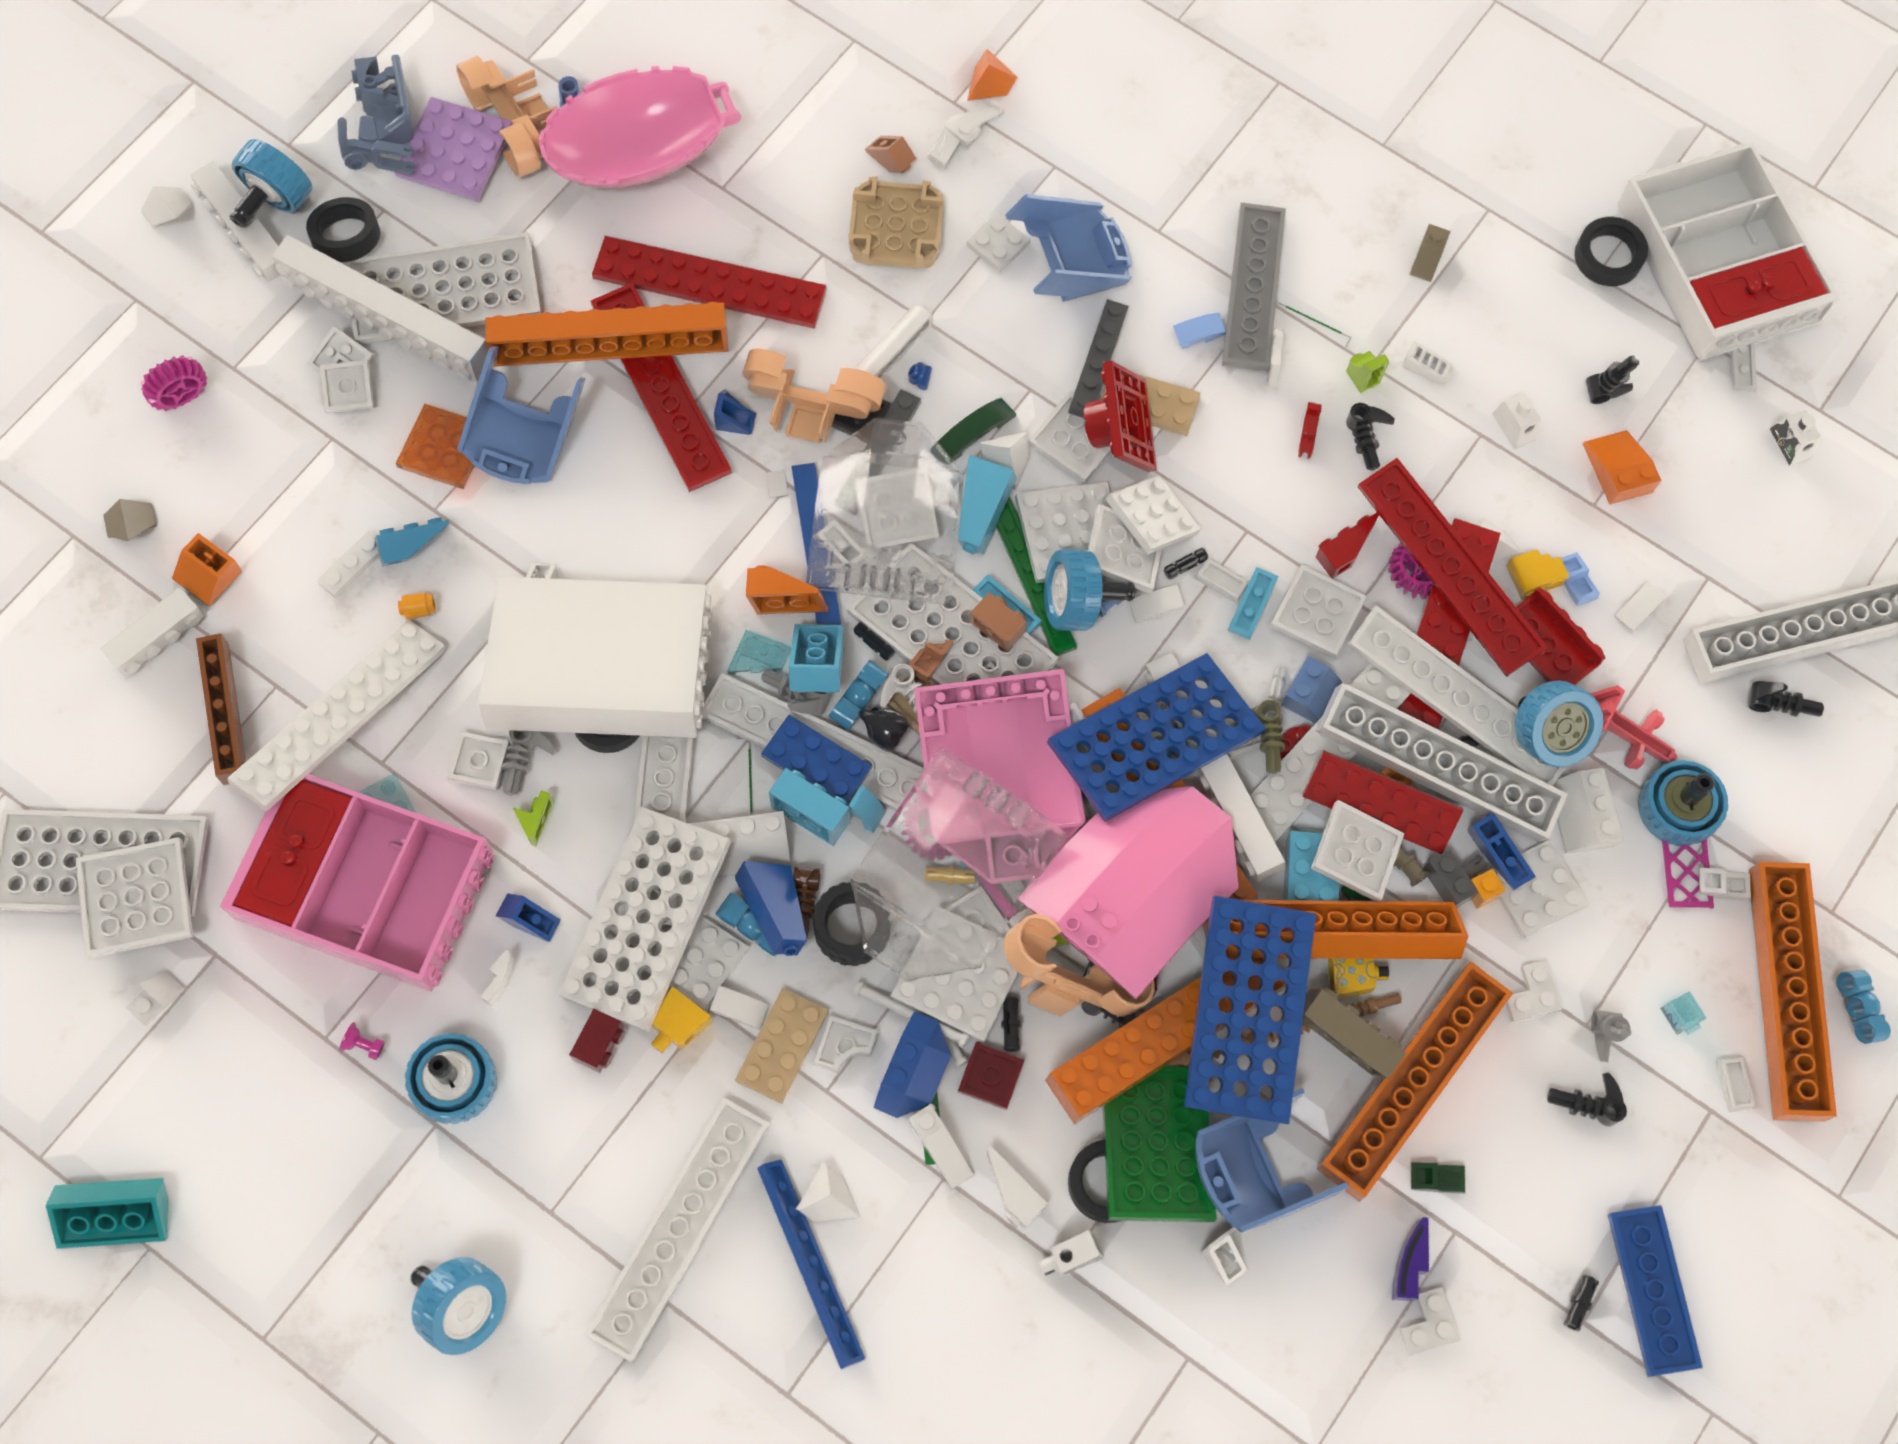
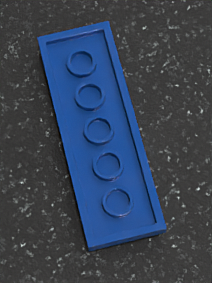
M1662 1205L1607 1214L1647 1377L1703 1368Z

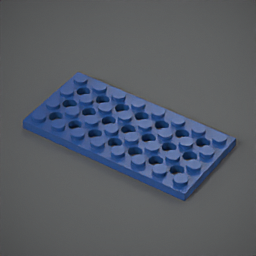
M1206 653L1049 737L1047 744L1104 822L1260 736L1266 728L1209 654ZM1195 681L1205 682L1207 688H1199ZM1183 691L1187 694L1188 698H1179L1176 692ZM1210 700H1218L1222 707H1214ZM1164 702L1168 705V709H1160L1156 703ZM1197 710L1203 717L1195 718L1190 711ZM1143 712L1147 714L1149 719L1141 720L1137 717L1136 713ZM1225 719H1233L1237 726H1228ZM1171 721H1179L1183 728H1174L1171 725ZM1124 723L1128 726L1129 730L1121 731L1116 724ZM1205 730H1214L1217 734V737H1209L1206 734ZM1157 731L1161 733L1163 739L1157 740L1153 738L1151 732ZM1104 734L1108 737L1109 741L1101 742L1097 739L1096 735ZM1186 740H1193L1198 748L1188 747ZM1131 743H1140L1144 750L1137 751L1133 749ZM1084 745L1088 748L1089 752L1081 753L1077 750L1076 746ZM1166 751L1175 752L1178 759H1170L1167 757ZM1111 754H1120L1124 761H1114ZM1146 763H1155L1158 766V770L1148 769ZM1091 765H1100L1103 768V772H1094L1091 769ZM1126 774H1135L1138 777V781H1129L1126 778ZM1105 785H1115L1118 792L1111 793L1107 791Z
M1212 896L1183 1107L1281 1124L1290 1123L1316 920L1315 913ZM1232 919L1238 920L1242 925L1239 934L1233 933L1229 928ZM1257 924H1263L1267 929V935L1263 939L1255 934ZM1283 928L1289 929L1292 933V940L1289 943L1283 942L1280 938V932ZM1229 945L1235 946L1238 950V957L1235 960L1229 959L1226 955V948ZM1254 950H1259L1263 954L1264 959L1260 965L1255 964L1251 959V954ZM1280 954L1287 956L1289 960V965L1286 969H1282L1277 965V957ZM1226 971L1231 972L1235 977L1232 986H1227L1222 981V976ZM1251 976H1256L1260 981V987L1256 991L1251 990L1248 986V979ZM1277 980L1285 984V992L1282 995L1274 992L1273 985ZM1223 997L1231 1002V1009L1227 1013L1222 1012L1219 1008V1001ZM1247 1002L1254 1003L1257 1008V1012L1253 1017L1247 1016L1244 1011ZM1274 1006L1282 1011V1017L1278 1022L1270 1017V1010ZM1218 1024L1225 1025L1228 1030V1034L1224 1039L1218 1038L1215 1034V1028ZM1245 1028L1250 1029L1253 1033V1040L1249 1044L1241 1039V1032ZM1271 1032L1275 1033L1279 1039L1278 1045L1275 1048H1271L1266 1042L1267 1035ZM1215 1050L1221 1051L1224 1055V1061L1220 1066L1215 1065L1211 1059L1212 1053ZM1242 1054L1246 1055L1250 1061V1065L1246 1070L1240 1069L1237 1064V1059ZM1267 1059L1272 1060L1275 1064V1070L1270 1075L1263 1070V1063ZM1211 1077H1216L1220 1081L1221 1086L1217 1092H1212L1208 1088V1081ZM1238 1081L1243 1082L1246 1086V1093L1242 1097L1234 1093V1085ZM1264 1085L1268 1086L1272 1091V1096L1268 1101L1262 1100L1259 1095V1091Z

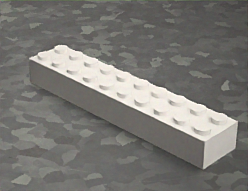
M289 235L284 238L271 255L276 265L275 268L282 277V282L288 287L300 289L307 297L319 299L323 305L328 308L334 307L338 309L342 315L349 319L353 317L365 328H373L388 340L392 338L398 341L403 348L415 350L425 360L429 361L431 359L437 362L444 370H452L467 382L471 380L478 384L488 353L484 338Z
M1898 579L1692 629L1683 639L1700 684L1898 635Z
M1345 683L1340 684L1334 689L1315 731L1486 817L1494 813L1502 825L1537 842L1549 839L1568 795Z

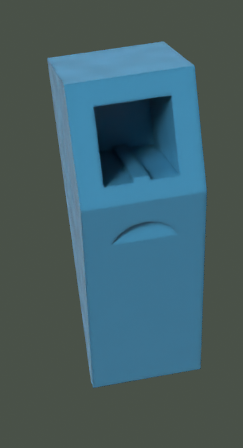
M442 517L427 520L428 524L418 526V523H410L404 525L403 530L394 531V528L380 530V535H376L375 541L382 567L407 561L449 525V520L442 521Z

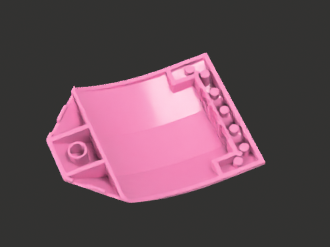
M1064 669L914 688L934 840L990 884L1036 878L1086 821L1081 789L1047 744L1049 737L1071 726Z
M1193 786L1165 788L1106 822L1097 813L1058 852L1020 895L1018 900L1034 914L1047 916L1053 920L1062 930L1059 933L1062 938L1133 998L1137 999L1181 947L1210 917L1212 896L1229 898L1239 889L1232 817Z

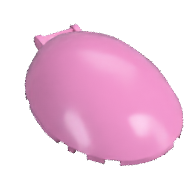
M653 66L651 71L638 73L637 69L602 78L582 87L583 92L574 98L571 95L565 98L566 103L559 110L554 108L546 118L547 124L544 131L541 130L539 144L547 165L555 173L569 181L596 188L630 187L660 179L685 167L709 148L724 127L738 123L741 120V114L734 107L726 82L723 81L709 85L706 76L693 73L688 67L673 66L672 70H660L659 66ZM721 97L726 112H720L715 98Z

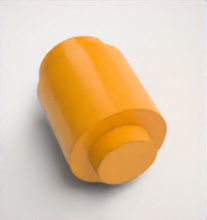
M422 592L402 595V601H398L400 616L404 615L407 620L430 616V613H436L433 594Z

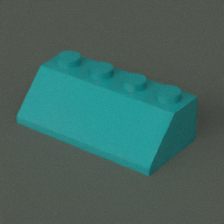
M164 1178L55 1185L45 1205L56 1249L160 1242L167 1239L168 1195Z

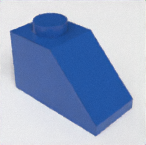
M509 893L506 894L496 914V917L514 928L546 942H550L561 919L526 897Z

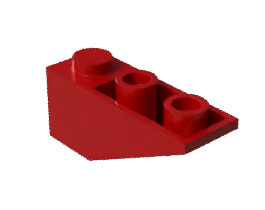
M1377 512L1370 517L1369 515L1363 516L1358 520L1357 525L1352 528L1349 526L1345 527L1338 533L1336 538L1332 540L1328 538L1320 543L1315 558L1331 579L1352 567L1378 519L1379 514Z

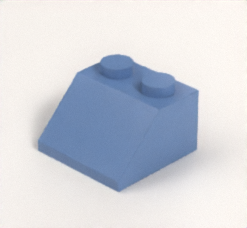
M1307 656L1281 706L1316 724L1323 716L1334 689L1343 682L1329 666Z

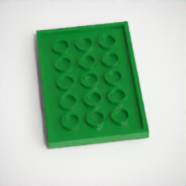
M1165 1066L1103 1106L1108 1220L1216 1221V1208L1202 1184L1195 1152L1197 1132L1210 1126L1209 1111L1183 1107L1189 1067Z

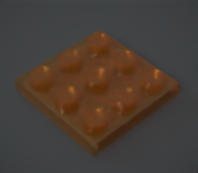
M424 403L396 461L397 468L464 489L474 467L471 461L457 449L467 417Z

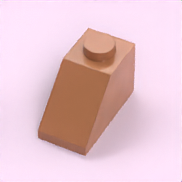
M879 136L865 148V151L889 172H906L911 167L910 164L916 160L915 155L903 136Z

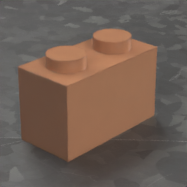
M990 592L970 612V623L1007 652L1026 632L1027 621L1019 611L1011 610L1001 597H995Z

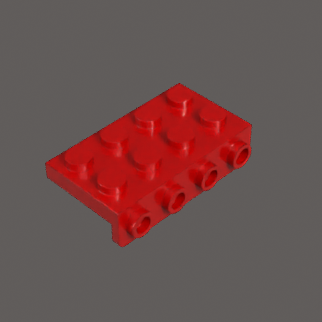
M1539 587L1531 596L1516 606L1548 647L1544 652L1529 661L1547 682L1560 680L1576 685L1597 669L1605 660L1603 650L1587 637L1583 628L1577 626L1570 619L1566 610L1560 608L1553 601V597L1549 592Z

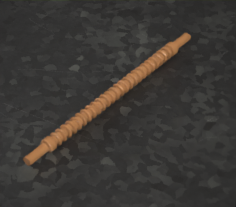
M1396 993L1376 1000L1369 998L1364 1003L1359 1001L1358 1005L1352 1003L1351 1006L1360 1012L1359 1015L1364 1017L1366 1013L1369 1015L1378 1012V1009L1399 1004L1402 1000L1400 994ZM1303 1022L1301 1035L1303 1034V1031L1306 1030V1032L1309 1033L1311 1029ZM1250 1033L1247 1034V1037L1241 1035V1039L1249 1044L1253 1040V1035ZM1269 1033L1266 1038L1267 1044L1269 1041L1274 1043L1278 1036L1275 1033ZM1215 1050L1212 1053L1211 1059L1213 1057L1219 1059L1220 1055H1224L1221 1051ZM1186 1052L1166 1066L1189 1067L1191 1053Z

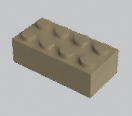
M1321 988L1309 989L1306 993L1302 1022L1373 1077L1388 1079L1406 1054L1400 1049L1402 1045L1390 1036L1384 1037L1379 1033L1380 1027L1372 1021L1367 1020L1365 1022L1358 1017L1360 1012L1349 1004L1344 1006L1338 1001L1339 996L1328 988L1325 990Z

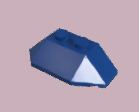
M916 1011L913 1012L884 1075L873 1108L899 1118L932 1103L952 1056L939 1021Z

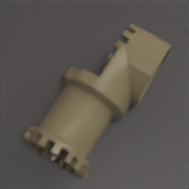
M1400 846L1394 866L1405 873L1411 881V887H1414L1422 882L1421 879L1424 880L1428 877L1430 873L1425 871L1418 863L1415 854L1407 857Z

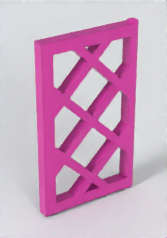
M1707 839L1702 841L1703 852L1700 855L1690 846L1683 845L1673 855L1669 851L1668 843L1662 840L1669 907L1713 909V896H1708V902H1700L1694 896L1699 891V885L1690 893L1680 884L1687 874L1699 883V877L1691 871L1699 861L1704 865V868H1710ZM1684 849L1696 858L1689 867L1677 858ZM1673 861L1685 871L1677 880L1672 877L1671 863ZM1675 887H1678L1688 896L1683 902H1674L1673 889Z

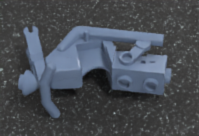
M397 54L392 55V66L386 67L381 73H379L377 56L354 59L356 70H351L353 83L359 85V87L354 88L356 100L362 102L363 111L366 112L367 116L363 115L359 119L358 139H347V121L345 118L340 117L337 121L338 142L346 167L360 170L368 162H371L378 169L405 173L407 175L414 174L416 165L413 162L384 158L380 155L384 153L410 158L412 156L410 152H413V148L405 144L413 139L414 130L400 56ZM395 79V83L388 85L387 88H377L382 83Z

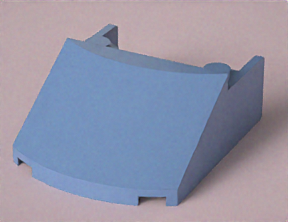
M1025 194L1005 214L1007 220L1023 221L1028 234L1039 238L1050 266L1051 273L1033 289L1035 294L1061 296L1064 302L1122 286L1131 280L1129 268L1132 265L1126 241L1113 217L1108 219L1101 210L1104 207L1101 202Z
M494 345L488 350L457 449L474 466L496 478L522 484L549 482L572 425L586 378L580 377L577 380L572 397L564 395L557 397L553 401L549 412L504 396L508 381L503 373L493 369L499 347Z
M1303 1088L1293 1092L1292 1103L1305 1094ZM1233 1116L1201 1129L1196 1134V1162L1204 1189L1221 1216L1241 1233L1290 1216L1295 1212L1336 1196L1349 1188L1346 1182L1315 1196L1310 1187L1301 1182L1282 1188L1260 1140L1273 1134L1277 1130L1279 1123Z

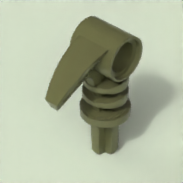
M1265 700L1251 710L1266 728L1261 735L1263 743L1260 744V751L1265 753L1267 773L1276 774L1281 771L1280 752L1285 750V744L1281 742L1283 740V735L1281 734L1283 727L1280 726L1283 722V715L1276 701ZM1269 711L1277 712L1272 718L1265 717V714Z

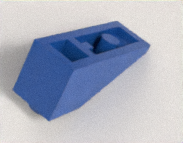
M1494 813L1473 824L1467 831L1481 853L1513 890L1536 877Z

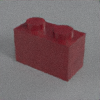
M593 1008L569 1054L571 1059L601 1073L603 1067L607 1068L612 1060L613 1054L611 1051L615 1044L619 1045L624 1037L625 1031L623 1030L624 1025L622 1021Z

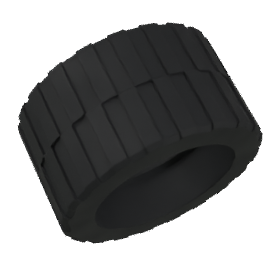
M856 881L839 883V885L830 887L827 892L820 896V900L814 907L813 929L816 943L821 948V952L833 962H838L844 966L866 964L878 957L879 953L886 947L890 936V911L883 896L875 888L873 889L865 883H857ZM845 904L865 906L875 916V931L869 939L862 943L854 945L840 943L830 935L828 930V918L831 913Z

